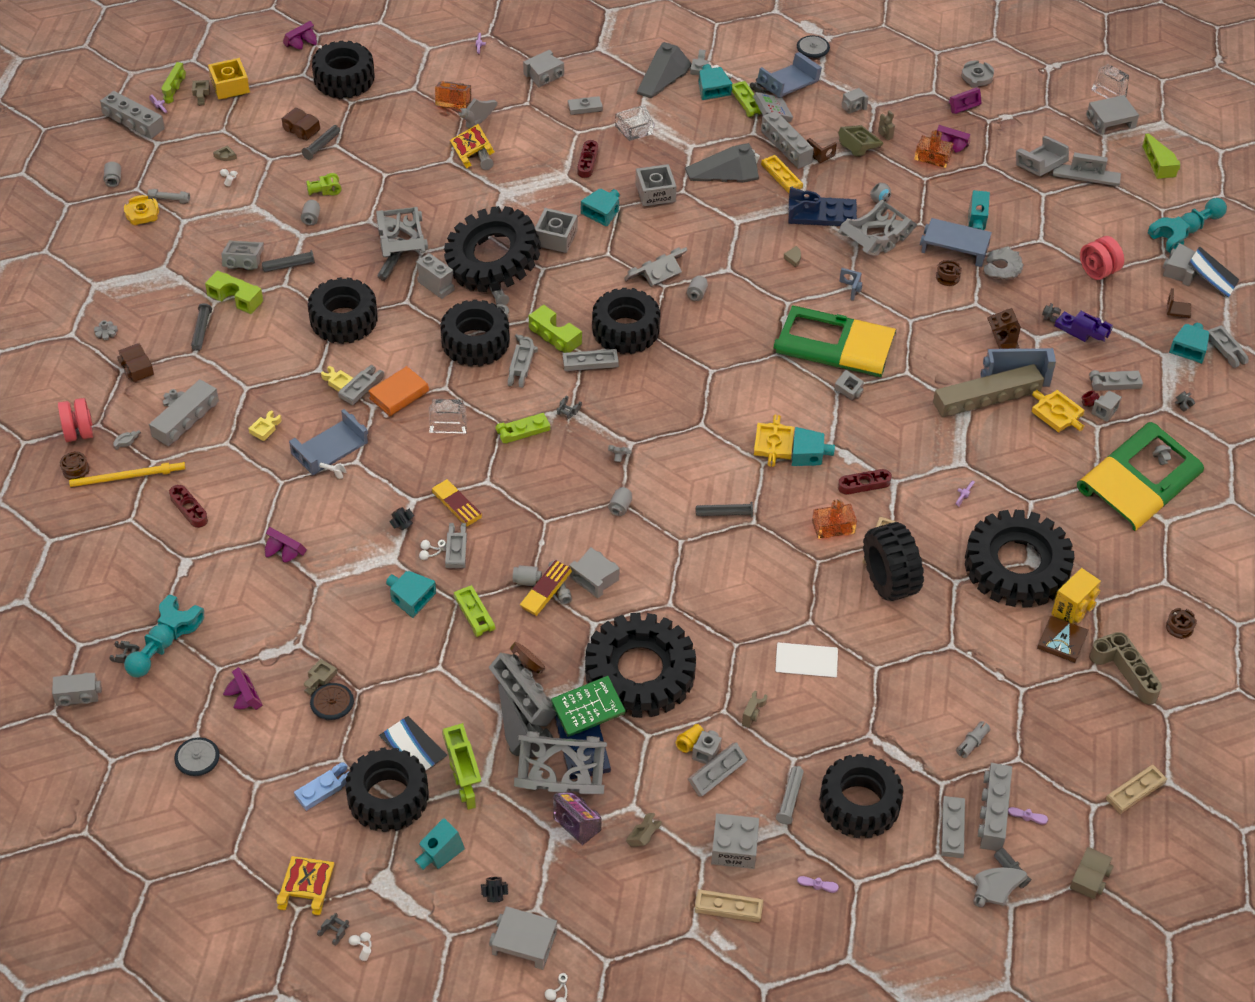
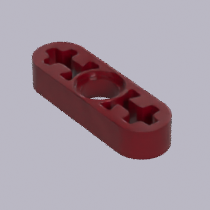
M588 140L583 144L577 166V174L581 178H588L593 173L598 155V143L594 140Z
M886 469L845 475L839 479L838 490L842 494L849 495L887 488L891 484L892 474ZM866 479V480H868L870 483H869V484H862V483L860 482V480Z
M183 485L171 487L169 490L171 501L190 524L196 528L205 526L208 522L207 513ZM186 504H193L192 508H184V505Z

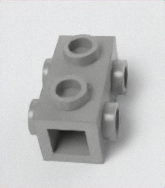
M95 673L53 677L52 695L56 706L98 702V693H102L101 681H97Z

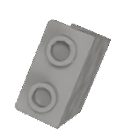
M1124 95L1090 102L1086 111L1087 118L1092 122L1100 135L1105 133L1106 127L1126 123L1130 129L1136 128L1139 114Z
M1044 136L1042 138V146L1031 152L1022 148L1016 150V165L1038 176H1042L1069 161V147L1050 137Z
M506 906L504 913L499 914L496 924L498 927L497 932L492 933L489 946L492 947V955L497 956L498 951L532 960L535 961V968L544 970L557 934V920Z

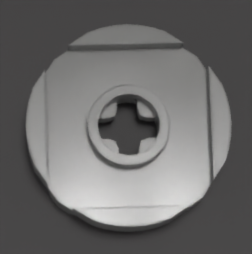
M976 60L969 61L964 65L961 76L971 87L976 88L992 83L994 69L986 62L981 64Z

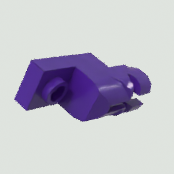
M1082 310L1076 317L1064 311L1054 324L1055 327L1084 342L1090 336L1105 342V337L1108 338L1113 329L1112 324L1106 321L1102 323L1100 318H1095Z

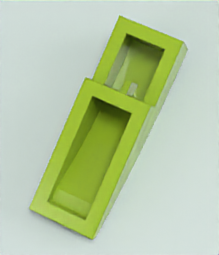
M464 724L444 728L442 730L443 739L460 787L482 782Z

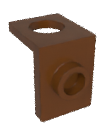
M811 138L807 139V142L813 147V158L819 163L836 155L837 143L834 142L822 148ZM832 149L831 153L826 156L827 151Z
M1171 288L1167 300V315L1191 318V303L1174 301V288Z

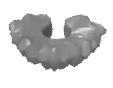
M1008 246L989 252L987 257L988 264L984 265L983 271L989 277L1013 280L1021 273L1024 265L1019 252L1010 250ZM1003 260L1008 265L1005 268H997L993 265V261Z

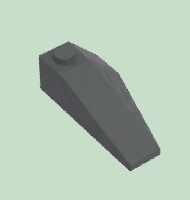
M663 42L656 51L637 90V94L653 98L663 91L664 87L669 83L673 84L675 79L686 75L692 63L678 46Z
M749 143L732 146L685 167L690 181L722 179V182L737 180V182L743 183L759 180L755 153Z
M499 683L505 738L510 747V752L515 756L520 755L521 740H518L519 735H527V731L540 732L539 736L553 738L547 728L543 730L541 726L531 724L501 683ZM531 743L530 758L535 757L532 750L536 752L540 750L539 745L536 743ZM545 743L546 749L548 750L549 748H551L552 746H554V745H556V744H546V743Z

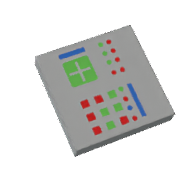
M755 92L753 97L763 116L777 111L786 121H792L793 116L782 97L779 98L778 96Z

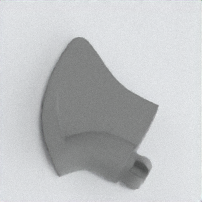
M474 98L468 107L461 108V112L458 114L466 120V127L472 128L484 121L495 109L498 102L496 100L479 101Z
M993 868L978 873L974 878L978 885L973 900L974 904L978 907H983L985 903L990 902L1004 906L1009 894L1027 879V873L1014 868Z

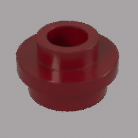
M1094 390L1083 394L1081 397L1083 406H1094L1095 400H1098L1100 397L1099 394L1095 393Z

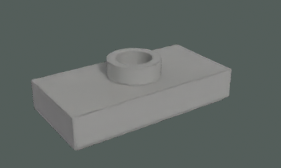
M600 96L568 100L571 115L603 111Z

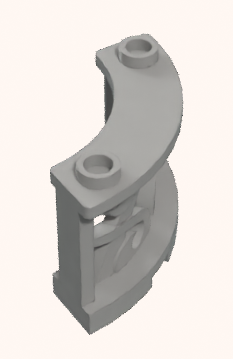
M880 200L865 216L858 219L847 218L841 224L838 233L851 237L864 247L862 249L864 252L874 256L879 255L882 251L886 253L896 247L895 244L899 240L904 241L917 224L885 201ZM888 209L894 212L890 220H888ZM898 215L899 217H901V218L904 219V220H903V221H900V220H895V219H896V216ZM885 227L884 236L867 235L868 228Z
M418 207L376 211L379 235H383L380 236L383 257H390V253L421 250V253H424L428 249L427 239H424L420 226L422 212L418 211ZM412 213V221H408L407 215L404 217L403 222L400 221L401 214ZM397 215V218H396V219L391 218V217H386V216ZM399 230L412 236L409 240L400 241L394 239L398 236Z
M527 731V735H519L518 740H521L518 778H514L515 787L533 790L548 789L550 792L561 793L575 791L579 792V794H604L605 785H602L604 749L607 747V742L599 741L600 737L587 736V740L562 739L539 736L540 732ZM531 743H536L540 747V750L537 752L532 750L533 754L539 757L537 760L530 758ZM545 743H546V744H556V745L552 746L551 748H549V749L547 750ZM570 746L580 747L578 748L576 753ZM586 748H595L594 763L585 765L584 761L591 757V755L586 756L584 754ZM562 750L577 766L567 770L562 781H557L554 770L549 765L544 764V762L553 754ZM529 763L534 764L533 767H532V769H531V771H530V773H529ZM589 768H593V779H592V783H591V777H590V774H589V771H588ZM539 769H546L550 774L549 778L544 779L542 773L545 771ZM580 770V773L575 774L577 775L578 779L576 781H572L569 775L572 772Z

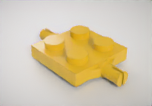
M1038 390L1033 392L1032 396L1039 400V403L1032 407L1031 412L1059 433L1068 426H1073L1079 431L1083 430L1085 425L1077 420L1084 415L1085 410L1058 390L1045 396Z
M777 414L773 416V423H757L754 455L768 457L767 465L770 467L771 461L772 467L775 466L776 458L791 459L795 427L780 424L781 416L778 415L776 420Z

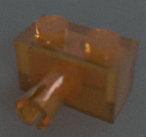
M440 81L435 86V105H439L442 108L452 107L460 110L461 108H467L471 103V85Z
M937 130L931 132V137L922 135L916 147L914 160L946 168L952 156L954 143L941 140V131L938 132V136Z
M837 499L836 505V501L833 500L831 507L813 510L812 523L818 539L855 533L857 520L851 504L844 505L841 500Z

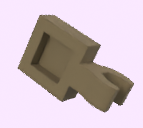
M209 80L193 81V96L198 98V105H205L204 96L209 95L210 92Z
M890 110L887 116L883 113L880 115L878 132L887 140L893 139L895 125L892 123L894 114Z
M320 659L308 671L309 679L304 683V686L307 687L304 692L312 696L319 684H327L337 674V668Z
M757 691L752 693V698H750L743 713L742 726L750 728L752 722L757 721L760 714L758 708L765 706L767 703L766 694L762 699H757Z
M655 813L646 814L643 822L635 826L626 839L630 846H645L650 841L655 829H658L662 823L661 821L652 822Z

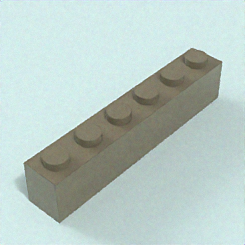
M1035 364L936 389L933 403L942 417L953 416L961 412L1033 394L1036 390L1041 392L1044 378Z

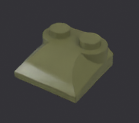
M862 125L840 127L838 132L840 144L852 151L853 155L858 157L865 155L869 149L883 145L880 139Z

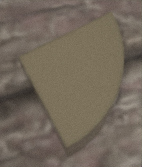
M228 145L213 152L214 157L222 161L237 159L236 153Z
M795 246L784 253V259L797 267L801 260L800 249Z

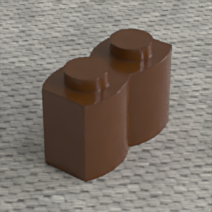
M294 108L281 118L285 131L293 133L298 138L308 140L320 130L319 120L311 114H306L299 108Z
M140 343L118 350L120 356H117L120 366L125 367L124 372L127 378H131L135 382L154 375L152 364Z

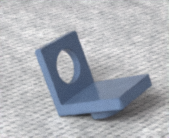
M841 268L839 282L853 285L850 300L854 301L857 292L860 293L862 289V273ZM850 274L853 276L854 279L848 280L844 277V275Z

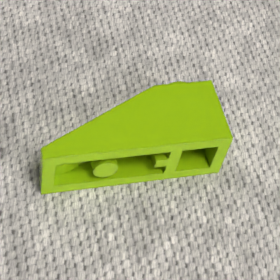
M1146 133L1142 147L1156 178L1176 177L1178 170H1180V161L1177 160L1171 150L1149 133Z

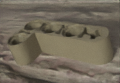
M1115 632L1094 641L1090 652L1091 661L1098 665L1113 661L1143 703L1148 705L1156 703L1162 685L1128 636L1122 632Z

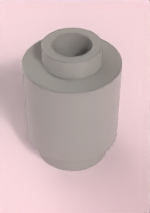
M108 162L104 165L103 180L107 186L116 187L121 181V166L116 162Z
M308 200L304 204L301 214V221L307 225L317 223L320 213V205L317 201Z
M699 275L691 280L686 292L691 300L699 301L703 298L708 287L707 279Z
M620 487L614 492L608 505V509L613 515H625L632 501V492L625 487Z
M519 565V567H514L513 583L518 585L535 586L542 577V571H539L538 567Z

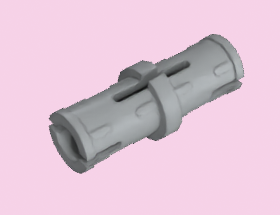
M980 721L972 732L967 733L965 740L956 749L959 756L964 753L962 758H967L975 747H979L981 740L991 730L987 723L983 726L984 721Z

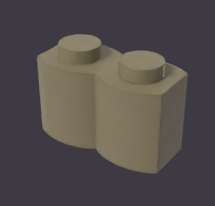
M1087 847L1072 880L1070 889L1092 899H1095L1097 893L1102 895L1106 885L1103 879L1105 876L1109 878L1114 867L1110 864L1112 857Z

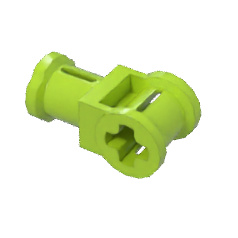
M335 173L320 176L318 181H306L308 195L322 192V195H338L342 190L341 185L338 183L339 177Z

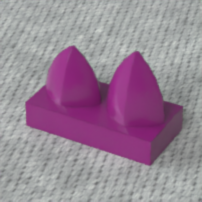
M308 21L286 33L283 44L286 47L291 45L302 50V39L313 45H317L313 23Z
M976 87L951 96L948 101L951 105V112L956 114L981 105L980 89Z
M939 125L936 138L937 149L940 151L952 142L953 150L957 153L969 146L970 134Z
M271 527L266 531L269 538L265 546V557L272 556L284 546L282 560L285 563L294 559L298 554L303 556L307 551L301 543Z
M239 667L233 670L232 673L235 678L226 686L223 695L230 696L242 692L235 701L234 709H246L252 706L257 710L262 707L263 704L249 675Z

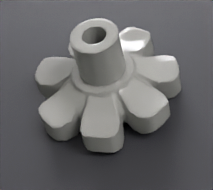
M106 320L101 321L99 327L94 328L95 336L97 338L102 337L103 340H109V336L114 337L118 331L117 326H113V322H107Z
M171 389L169 393L164 394L165 400H163V405L169 407L184 392L180 391L177 393L175 389Z
M608 446V451L615 453L614 461L617 462L622 461V455L632 453L627 447Z

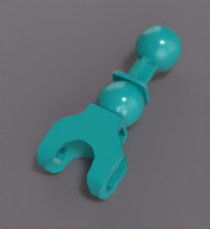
M1212 198L1206 203L1205 209L1200 212L1194 208L1191 212L1185 213L1181 217L1158 219L1149 226L1148 235L1153 239L1159 237L1168 238L1165 250L1171 253L1172 249H1176L1179 243L1184 245V239L1190 233H1195L1202 229L1206 219L1222 218L1227 212V205L1221 198Z
M171 594L168 595L159 604L160 618L157 620L158 625L152 627L149 634L144 636L146 646L141 652H132L126 657L124 662L126 672L135 678L145 676L150 671V659L155 653L163 655L165 653L164 649L172 645L174 639H177L180 635L192 633L199 627L204 620V608L194 605L189 610L178 611V597Z

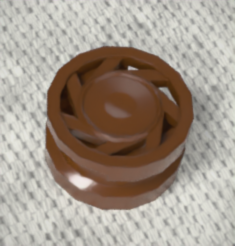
M953 260L941 261L937 267V281L944 286L958 284L962 267Z
M70 452L60 460L61 470L64 477L68 480L84 478L86 474H89V464L87 463L86 456L81 452Z
M1176 608L1172 610L1166 622L1167 631L1176 638L1184 639L1190 637L1197 624V619L1194 617L1195 614L1188 609L1181 610V608Z

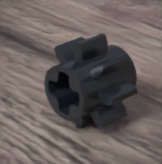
M400 507L390 514L392 520L389 522L394 529L399 527L402 531L413 524L411 519L414 517V514L410 508L405 510L403 507Z
M502 877L486 878V884H481V895L487 897V902L503 901V895H508V884L502 882Z

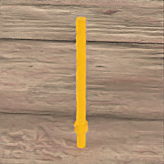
M168 462L162 463L161 466L71 479L69 484L70 487L159 473L165 475L171 474L172 471L185 470L186 466L185 462L169 464Z

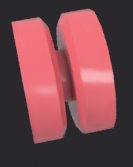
M1102 236L1081 248L1080 261L1083 269L1091 278L1101 280L1123 268L1124 254L1115 239L1110 236Z
M75 399V411H72L69 401L58 402L59 415L66 443L77 440L76 429L78 428L81 438H93V424L86 399Z

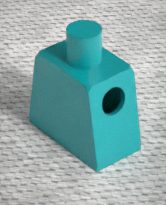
M710 64L704 65L702 70L699 71L698 79L701 99L708 100L730 96L732 82L721 67L712 68Z
M603 189L596 190L581 200V214L607 227L619 211V192L615 189L610 192Z
M973 190L968 210V227L985 230L989 214L990 192ZM981 205V210L976 209V207Z
M1194 323L1193 326L1184 324L1173 339L1169 353L1203 363L1208 346L1209 331L1204 330L1201 323Z
M795 427L791 466L821 465L823 455L834 456L835 445L824 444V433Z
M406 571L400 578L391 574L386 581V585L391 587V600L412 618L436 594V583L434 580L411 571Z
M443 818L420 841L419 845L423 853L414 861L421 870H424L431 863L437 869H440L465 849L459 832Z

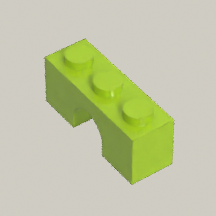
M218 270L205 283L207 296L221 302L228 296H235L236 308L252 314L263 302L261 288Z
M542 305L528 315L530 330L554 345L559 351L570 353L582 344V331L571 323L562 327H556V313L547 306Z

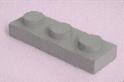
M617 349L563 353L564 371L619 367Z
M732 743L689 777L688 781L699 797L703 796L748 759L739 745Z
M943 797L941 856L963 858L965 798Z

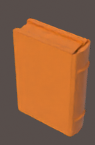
M406 366L368 390L370 393L369 399L388 416H392L429 392V386L426 381Z

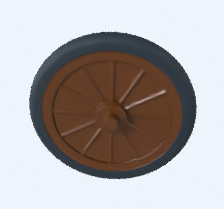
M328 683L320 686L314 691L310 699V707L313 713L325 720H336L344 717L350 712L354 704V696L351 690L339 683Z

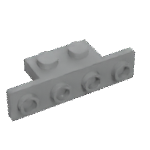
M1075 152L1071 165L1062 164L1053 169V176L1111 186L1120 185L1121 173L1105 171L1107 157Z
M678 247L672 250L670 255L666 256V254L657 257L654 262H651V260L642 264L641 268L637 269V267H634L627 271L628 274L624 279L628 281L644 273L651 287L682 272L675 259L685 254L688 250L686 247L683 249Z

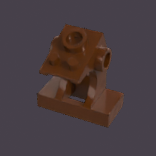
M1013 308L987 317L999 349H1020L1018 338L1021 326ZM1006 335H1007V337H1006L1005 339H1003V340L1001 339V336H1006Z

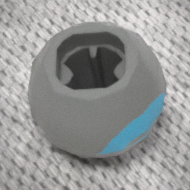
M885 183L876 184L870 192L871 199L875 203H879L880 200L889 201L891 197L890 187Z

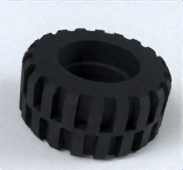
M343 40L330 42L329 45L325 44L322 46V49L319 48L312 58L314 84L319 91L330 97H338L339 99H343V97L352 98L355 95L357 97L362 92L365 93L374 82L375 73L372 54L360 43L344 42Z
M342 277L336 280L330 279L326 283H321L309 296L308 312L311 328H313L315 334L324 340L328 339L331 343L338 342L339 344H344V342L354 343V340L359 341L364 336H368L376 326L378 314L375 293L367 284H362L360 280H353L348 277L347 279H342ZM340 308H351V309H354V310H352V311H350V312H346V313H335V312H332V311H334V310H336V309H340Z
M635 288L613 289L612 292H606L603 294V297L601 296L597 299L592 311V333L595 340L605 349L609 348L610 350L617 349V352H620V354H635L636 351L642 352L646 347L649 348L657 340L660 332V309L654 298L650 295L647 296L646 292L642 290L637 291ZM621 318H630L636 320L637 322L624 324L616 322L615 320Z
M472 299L469 302L466 300L461 304H455L441 319L442 348H444L445 354L453 361L457 360V363L461 365L467 364L470 367L478 365L480 367L483 364H492L494 360L500 359L509 347L508 317L494 303L489 304L488 301H478L477 299ZM472 330H481L487 332L479 336H469L464 334L465 332Z
M899 522L869 529L863 539L864 560L866 561L870 580L873 582L878 594L887 601H895L919 593L923 587L924 568L922 567L919 548L916 546V541L911 536L909 529H906V526Z
M386 747L380 748L379 751H369L367 756L362 755L357 759L358 763L354 762L352 764L350 772L346 776V795L349 810H351L356 820L359 819L361 825L364 827L369 825L370 829L375 831L377 829H382V832H389V829L397 831L401 830V827L404 825L408 827L413 824V819L418 820L421 817V811H425L427 807L429 790L425 767L416 756H410V752L406 750L401 752L399 748L392 747L391 750H386ZM384 780L399 781L406 786V789L400 795L390 799L376 798L368 793L375 784Z
M856 754L855 757L848 755L844 756V760H836L834 765L829 766L822 780L819 801L825 820L827 822L831 821V826L835 830H842V834L846 836L848 834L854 835L853 838H860V836L872 838L873 834H876V836L883 834L884 830H889L899 817L904 792L900 776L895 774L896 770L892 766H887L884 760H877L872 755H869V757H865L863 754ZM851 787H865L872 790L879 797L880 801L868 806L857 805L849 801L842 792Z

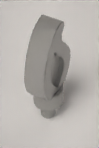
M518 334L515 335L520 345L532 346L535 350L534 353L538 352V347L534 346L531 338Z
M140 430L119 435L113 443L114 448L118 450L119 447L130 446L134 439L138 437V434L141 433Z

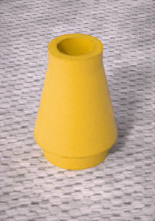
M694 724L691 728L679 734L675 742L677 748L684 753L693 751L694 745H696L702 731H704L699 724Z

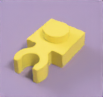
M331 366L327 367L328 373L321 372V378L328 381V385L338 392L353 379V377L341 370L336 373Z
M269 411L266 419L260 417L248 428L249 434L265 441L276 430L275 425L281 423V415L273 418V411Z

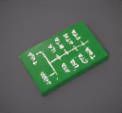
M609 676L551 698V703L567 737L617 718L626 712Z

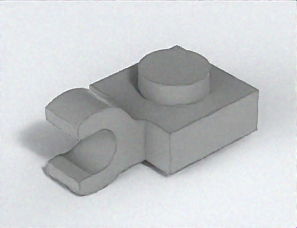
M699 50L698 59H693L690 74L699 75L702 67L709 64V61L705 60L706 50Z

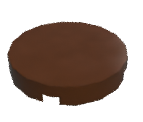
M516 641L511 645V652L513 654L517 652L519 660L538 674L543 672L545 669L544 664L531 651Z

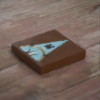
M1050 616L1037 649L1076 663L1089 629Z

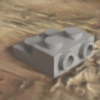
M229 240L222 252V266L230 269L238 267L247 270L257 269L261 262L260 255L264 250V242Z

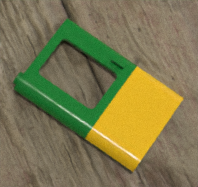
M792 305L780 337L775 339L773 349H776L777 354L882 378L886 358L896 334V328ZM803 317L842 326L843 331L838 344H830L791 335L790 330L795 318Z
M1148 422L1077 482V488L1085 496H1091L1095 492L1132 524V529L1136 531L1204 471V465L1157 424ZM1159 438L1185 461L1160 483L1154 484L1129 463V460L1150 442Z

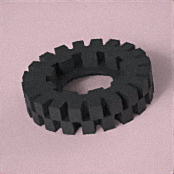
M499 206L491 207L490 214H487L486 209L477 211L479 217L477 219L470 214L464 218L467 225L459 222L454 227L456 233L450 232L447 237L449 243H445L444 246L446 263L448 267L453 269V277L461 286L465 285L466 289L472 291L477 287L478 292H487L489 285L492 291L501 290V282H504L506 287H510L515 284L512 277L515 276L517 279L522 280L527 276L525 270L531 271L534 268V260L539 259V249H541L540 238L530 217L519 209L514 212L513 207L507 206L502 211ZM494 235L495 237L509 238L510 248L500 259L492 262H483L474 256L477 243L481 245L489 240L488 237Z
M1015 509L1013 517H1011L1008 510L999 511L998 517L992 513L985 517L984 522L980 520L975 525L974 531H971L965 553L966 572L970 571L969 579L973 584L979 582L977 589L985 595L992 591L990 599L998 603L1004 596L1007 597V606L1016 607L1017 600H1021L1022 608L1032 607L1034 600L1038 606L1047 604L1049 598L1054 600L1058 590L1070 579L1075 559L1074 551H1071L1073 545L1070 538L1064 539L1066 532L1061 527L1053 530L1055 522L1049 518L1039 523L1041 514L1032 511L1028 519L1025 518L1024 510ZM1011 541L1023 545L1028 543L1040 554L1041 563L1032 572L1015 573L1001 564L998 558L999 549Z
M640 612L630 613V621H627L624 615L614 617V625L609 621L605 622L600 626V632L595 631L591 636V643L587 644L585 657L586 682L588 684L609 676L625 711L627 712L628 709L632 710V717L642 718L643 710H647L649 717L658 716L661 707L667 713L675 708V702L681 704L686 699L687 692L690 693L693 687L696 670V652L693 649V642L689 636L685 637V631L679 625L672 629L673 621L663 617L660 623H657L656 614L647 613L646 620H641ZM646 648L654 651L661 658L663 668L656 679L635 683L621 675L618 669L620 657L630 649Z

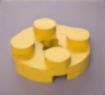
M146 195L135 196L129 199L127 205H124L125 217L132 225L154 222L158 219V202L154 198L153 200L148 199Z

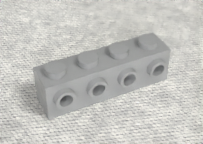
M116 91L111 92L100 100L101 110L105 116L137 131L143 136L152 139L165 129L162 115Z
M777 111L762 116V133L798 169L812 163L813 147Z
M199 379L149 424L152 437L170 446L219 402L217 389Z
M500 652L489 666V669L531 724L546 727L557 714L551 703V698L546 696L543 692V687L533 679V674L523 666L517 655Z
M991 763L989 771L985 770L983 783H987L986 788H983L981 799L985 801V804L981 806L980 819H983V823L979 824L978 837H981V849L997 851L1003 848L1006 838L1012 766Z

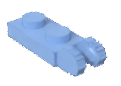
M341 762L334 766L332 770L327 771L294 791L296 799L307 811L340 791L346 784L347 773L341 774L347 770L348 766Z

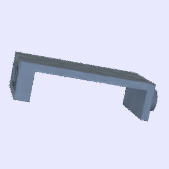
M798 52L794 56L793 65L770 73L761 67L757 82L780 98L818 82L822 67Z
M931 218L930 223L925 226V235H922L920 245H922L921 253H925L928 244L977 255L975 266L982 267L992 232Z
M1053 348L988 349L987 356L983 358L984 369H981L980 376L982 378L1035 364L1044 378L1042 386L1050 387L1056 364Z
M345 409L341 410L343 421L304 444H301L296 438L289 441L291 454L312 475L325 469L319 467L320 463L331 465L368 443L366 427L363 424H359L355 416L349 414Z

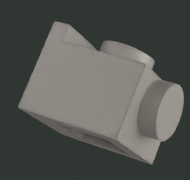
M860 88L843 94L842 108L849 114L860 109L867 110L868 96Z
M845 370L836 381L834 390L853 401L855 397L859 398L862 395L864 381Z
M1108 391L1104 396L1101 395L1098 400H1095L1091 414L1108 422L1118 410L1122 397Z
M712 730L708 732L702 731L696 745L693 747L692 759L707 764L715 758L721 748L722 738L719 737V734Z

